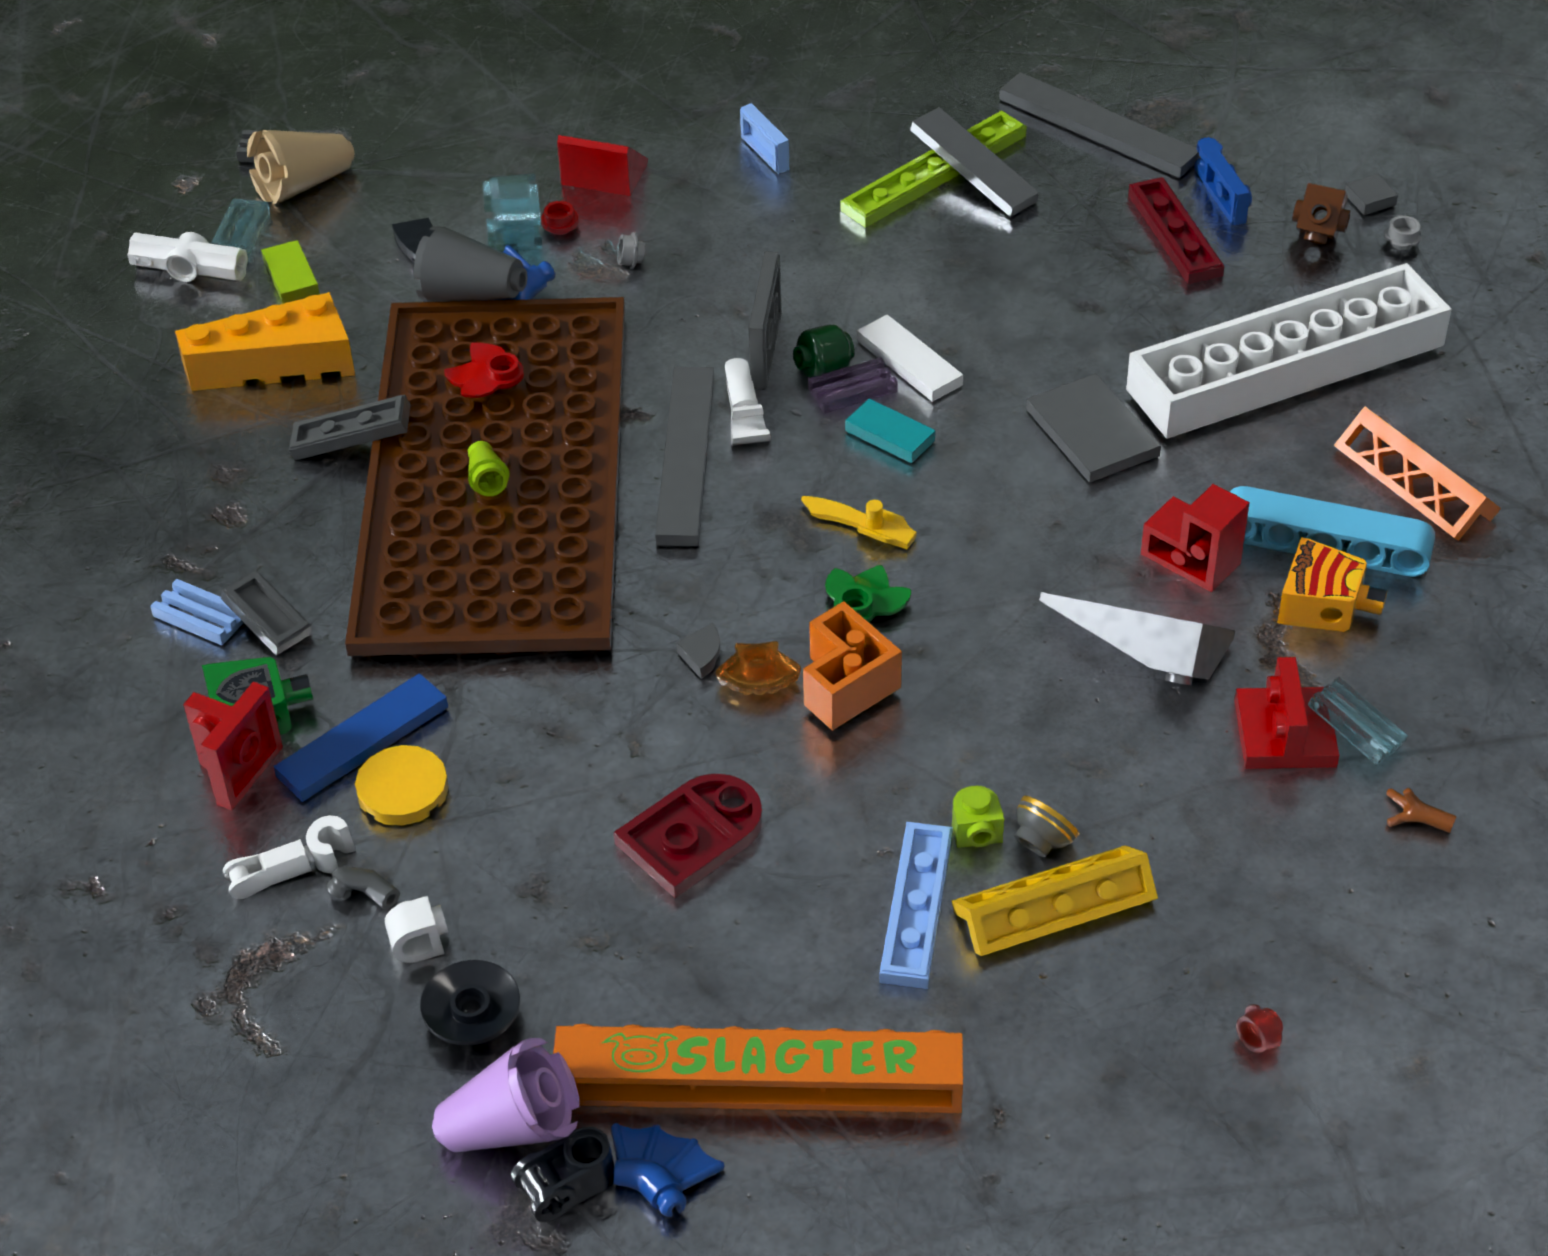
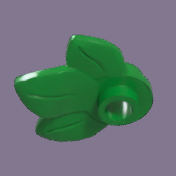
M882 565L872 567L855 577L841 569L834 568L825 582L826 593L833 599L834 607L844 601L868 622L873 620L875 616L893 615L901 611L911 598V589L890 587L887 573Z

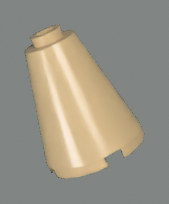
M261 130L252 133L247 146V158L254 156L255 169L249 170L254 187L263 201L266 203L273 201L272 204L282 203L349 170L355 157L352 143L346 140L342 134Z

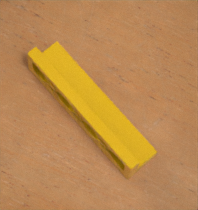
M1124 845L952 900L951 903L954 914L967 921L975 953L984 956L1156 900L1158 896L1147 853Z

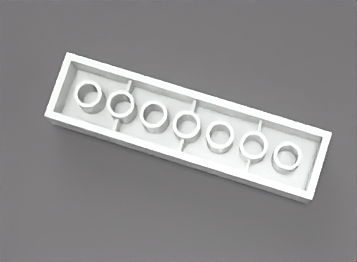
M1405 263L1131 352L1129 355L1126 390L1165 438L1168 439L1442 347L1445 344L1452 309Z

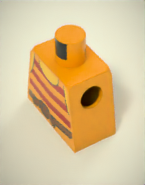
M1301 537L1282 591L1277 623L1345 632L1350 630L1356 610L1382 615L1388 590L1363 584L1367 563L1363 558Z

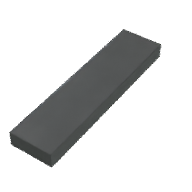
M940 107L912 121L911 131L1008 216L1012 217L1037 202L1039 192Z

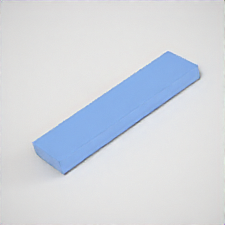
M906 822L881 961L879 983L928 989L952 846L953 827Z

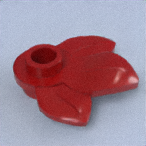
M472 342L470 345L472 362L444 369V374L452 385L461 388V396L468 398H481L491 395L498 389H509L520 383L524 377L523 365L515 355L505 352L500 346L488 343Z

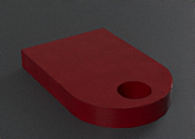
M726 774L702 775L684 783L614 831V843L670 895L677 898L755 841L762 827L761 800L755 789L740 778ZM737 798L745 802L736 808H728L722 805L725 800Z

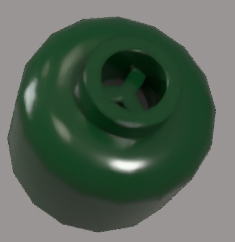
M824 325L804 330L799 335L796 347L793 349V360L796 367L812 380H821L843 374L848 370L855 355L852 338L837 325Z

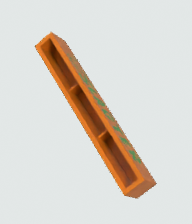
M590 1024L556 1026L553 1054L559 1052L565 1059L575 1079L579 1094V1106L962 1113V1033H947L942 1030L896 1032L891 1029L845 1031L839 1028L795 1030L788 1027L770 1030L744 1029L737 1026L713 1029L693 1028L686 1025L674 1028L643 1027L640 1025L600 1027Z

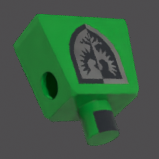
M272 657L202 665L209 698L230 706L236 703L253 681L269 687L280 735L289 732L292 728L287 706L313 700L308 675L304 674L281 680L276 660Z

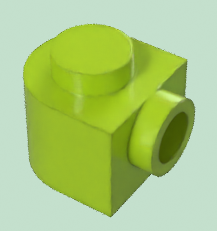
M968 786L958 791L954 796L952 827L956 848L984 847L990 844L1003 843L1004 816L998 796L989 788Z

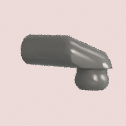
M349 866L336 868L331 873L333 878L329 880L326 886L330 894L342 900L348 899L353 889L364 892L383 909H389L394 906L400 896L399 890L377 872L364 868Z

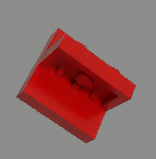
M1277 657L1275 675L1267 677L1266 688H1236L1234 702L1245 769L1337 768L1340 755L1327 687H1301L1296 657Z
M254 681L233 706L193 692L183 704L200 765L208 771L216 804L231 811L283 748L269 687Z

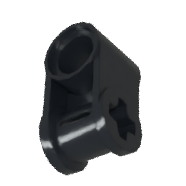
M582 1127L574 1130L568 1137L560 1139L540 1151L528 1154L514 1166L511 1172V1180L517 1188L524 1189L533 1203L531 1212L537 1221L548 1222L559 1218L570 1208L597 1193L605 1191L611 1186L614 1180L615 1165L608 1137L602 1130L595 1127ZM589 1158H598L591 1163H581Z

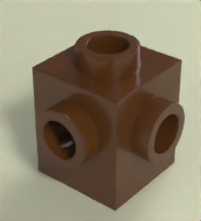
M1311 183L1307 184L1304 200L1297 199L1292 217V222H1297L1296 228L1298 232L1305 234L1303 240L1326 245L1327 239L1337 241L1339 232H1346L1351 210L1345 209L1348 200L1345 190ZM1322 212L1327 213L1323 219H1316L1318 214Z

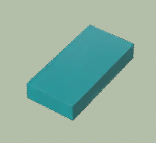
M870 398L845 420V431L910 463H913L935 441L936 430Z

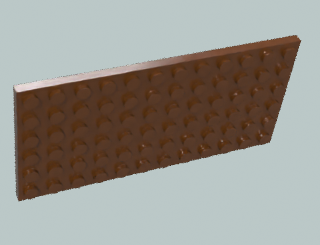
M624 297L391 303L378 401L406 395L411 407L406 433L372 441L345 641L347 656L611 650L625 325ZM472 342L488 343L500 346L505 352L515 355L523 365L524 377L520 383L509 389H498L491 395L481 398H468L461 396V388L452 385L444 374V369L472 362L470 356V345ZM474 442H488L492 450L509 469L510 476L507 486L498 495L483 496L474 491L469 485L468 449Z

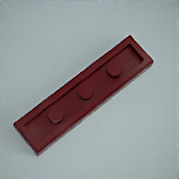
M1164 177L1129 184L1128 196L1188 285L1223 277L1224 264Z

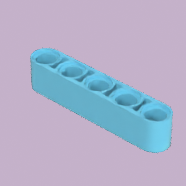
M1248 486L1235 487L1229 491L1250 502L1244 544L1296 554L1300 539L1304 537L1363 558L1367 563L1366 568L1416 577L1427 572L1430 566L1435 542V531L1427 522Z

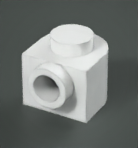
M424 896L411 901L401 902L388 912L385 917V927L393 955L396 959L406 963H415L444 954L439 935L448 933L441 905L431 907L428 896Z

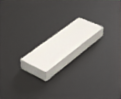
M888 314L857 330V341L930 401L933 402L963 385V374Z

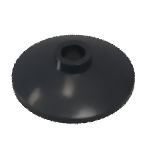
M466 960L443 968L426 984L420 1000L421 1015L430 1032L439 1039L456 1045H476L498 1037L511 1026L520 1007V993L513 976L501 966L483 960ZM473 1009L477 1010V1011H475V1012L466 1013V1012L469 1011V1010H473Z

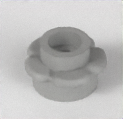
M1410 216L1394 217L1389 223V229L1384 230V238L1390 242L1393 248L1408 250L1412 246H1417L1422 240L1420 223Z
M632 232L631 235L621 234L617 250L618 265L629 266L630 270H633L636 263L643 262L645 255V241L639 240L636 232Z

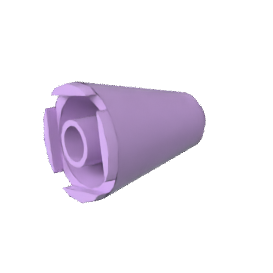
M528 1038L517 1043L436 1107L432 1122L435 1138L452 1152H464L551 1142L568 1137L576 1129L578 1121L571 1123L572 1110L580 1106L575 1079L565 1059L559 1052L550 1055L541 1046L548 1043L542 1038Z

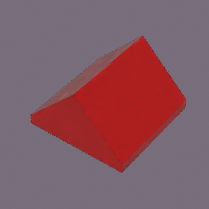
M558 135L557 147L561 185L631 196L647 167V157L628 146Z

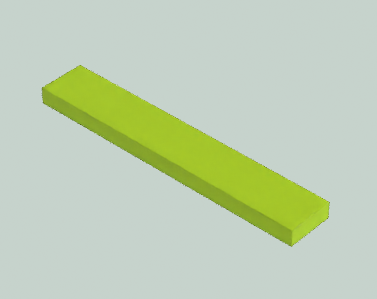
M1001 110L967 129V131L996 154L1025 138L1027 126ZM930 150L840 201V211L864 228H867L960 175V173L935 151Z

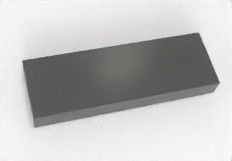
M400 395L294 422L289 452L294 460H299L406 433L411 404L406 395Z

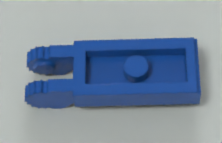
M1209 137L1200 138L1196 150L1201 158H1198L1195 162V172H1197V175L1231 225L1245 224L1247 222L1248 207L1252 205V194L1249 186L1244 185L1236 174L1234 166L1229 164L1222 155L1223 147L1219 141Z

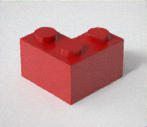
M1212 484L1191 505L1173 496L1144 523L1141 555L1212 593L1241 564L1250 502L1215 484Z

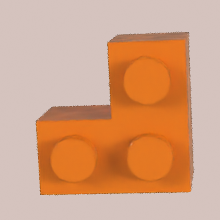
M841 602L809 622L810 659L814 662L803 668L804 705L832 731L901 688L902 651L846 602Z

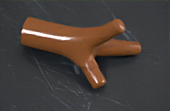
M1392 788L1387 790L1386 795L1403 808V812L1387 819L1389 827H1394L1404 822H1418L1447 833L1451 832L1456 819L1455 815L1424 803L1414 794L1411 788H1406L1403 791L1404 795Z

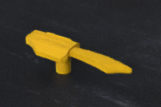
M811 496L801 497V501L808 508L812 516L856 527L857 532L884 543L907 550L917 537V532L907 524L903 516L883 509V504L879 500L868 501L865 514L836 501Z

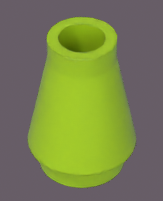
M474 442L468 449L469 485L474 491L483 496L498 495L507 486L510 476L509 469L492 450L488 442Z

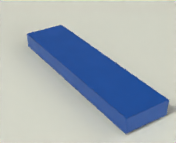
M419 673L273 766L275 775L298 799L304 802L364 763L369 757L387 748L447 709V697Z

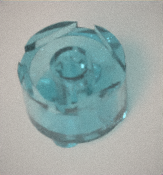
M535 173L489 177V181L482 182L484 212H492V219H486L488 246L501 252L505 250L507 245L518 251L542 249V237L539 235V227L541 226L538 188L537 184H535Z

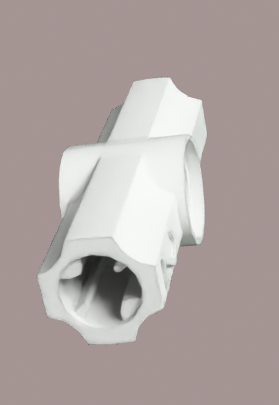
M134 232L129 240L128 258L130 264L167 270L178 281L191 282L197 275L242 281L246 275L248 262L246 250L210 244L198 233L185 232L179 239Z

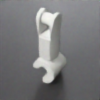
M741 358L728 360L725 363V373L727 377L726 389L732 411L731 445L771 441L770 432L766 429L763 418V407L757 401L748 362Z
M324 816L314 821L308 828L306 834L307 845L303 846L301 839L257 855L229 861L223 867V874L226 879L231 881L229 886L230 895L235 899L248 898L271 885L312 871L310 863H314L318 870L331 874L336 868H339L333 850H340L346 854L356 851L348 825L338 816Z

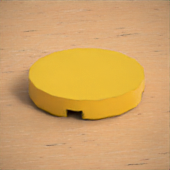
M407 745L386 748L369 757L358 770L355 781L360 808L365 813L367 811L369 814L374 815L376 821L386 825L403 826L424 820L430 816L429 811L434 809L437 804L438 807L443 804L449 788L444 763L429 750L419 746Z

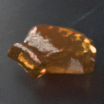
M778 641L757 644L736 643V653L719 666L715 674L721 685L729 687L733 691H738L743 695L751 693L763 695L765 692L774 694L798 680L801 666L778 651Z

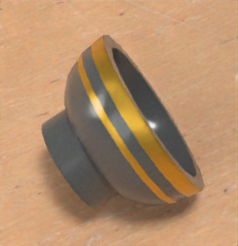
M1026 795L1019 802L1016 817L1020 828L1014 837L1035 854L1046 857L1052 848H1064L1079 836V831L1070 821L1043 802Z

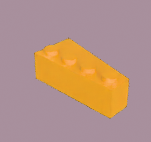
M330 292L311 295L304 299L280 305H271L267 308L244 314L231 315L228 318L204 324H195L175 331L183 367L192 391L240 387L245 385L246 380L251 379L264 381L265 384L281 383L282 376L304 375L305 380L322 379L321 373L340 371L341 377L355 376L349 338Z

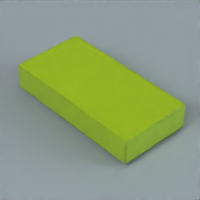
M298 240L261 249L263 261L282 304L320 294L318 283Z

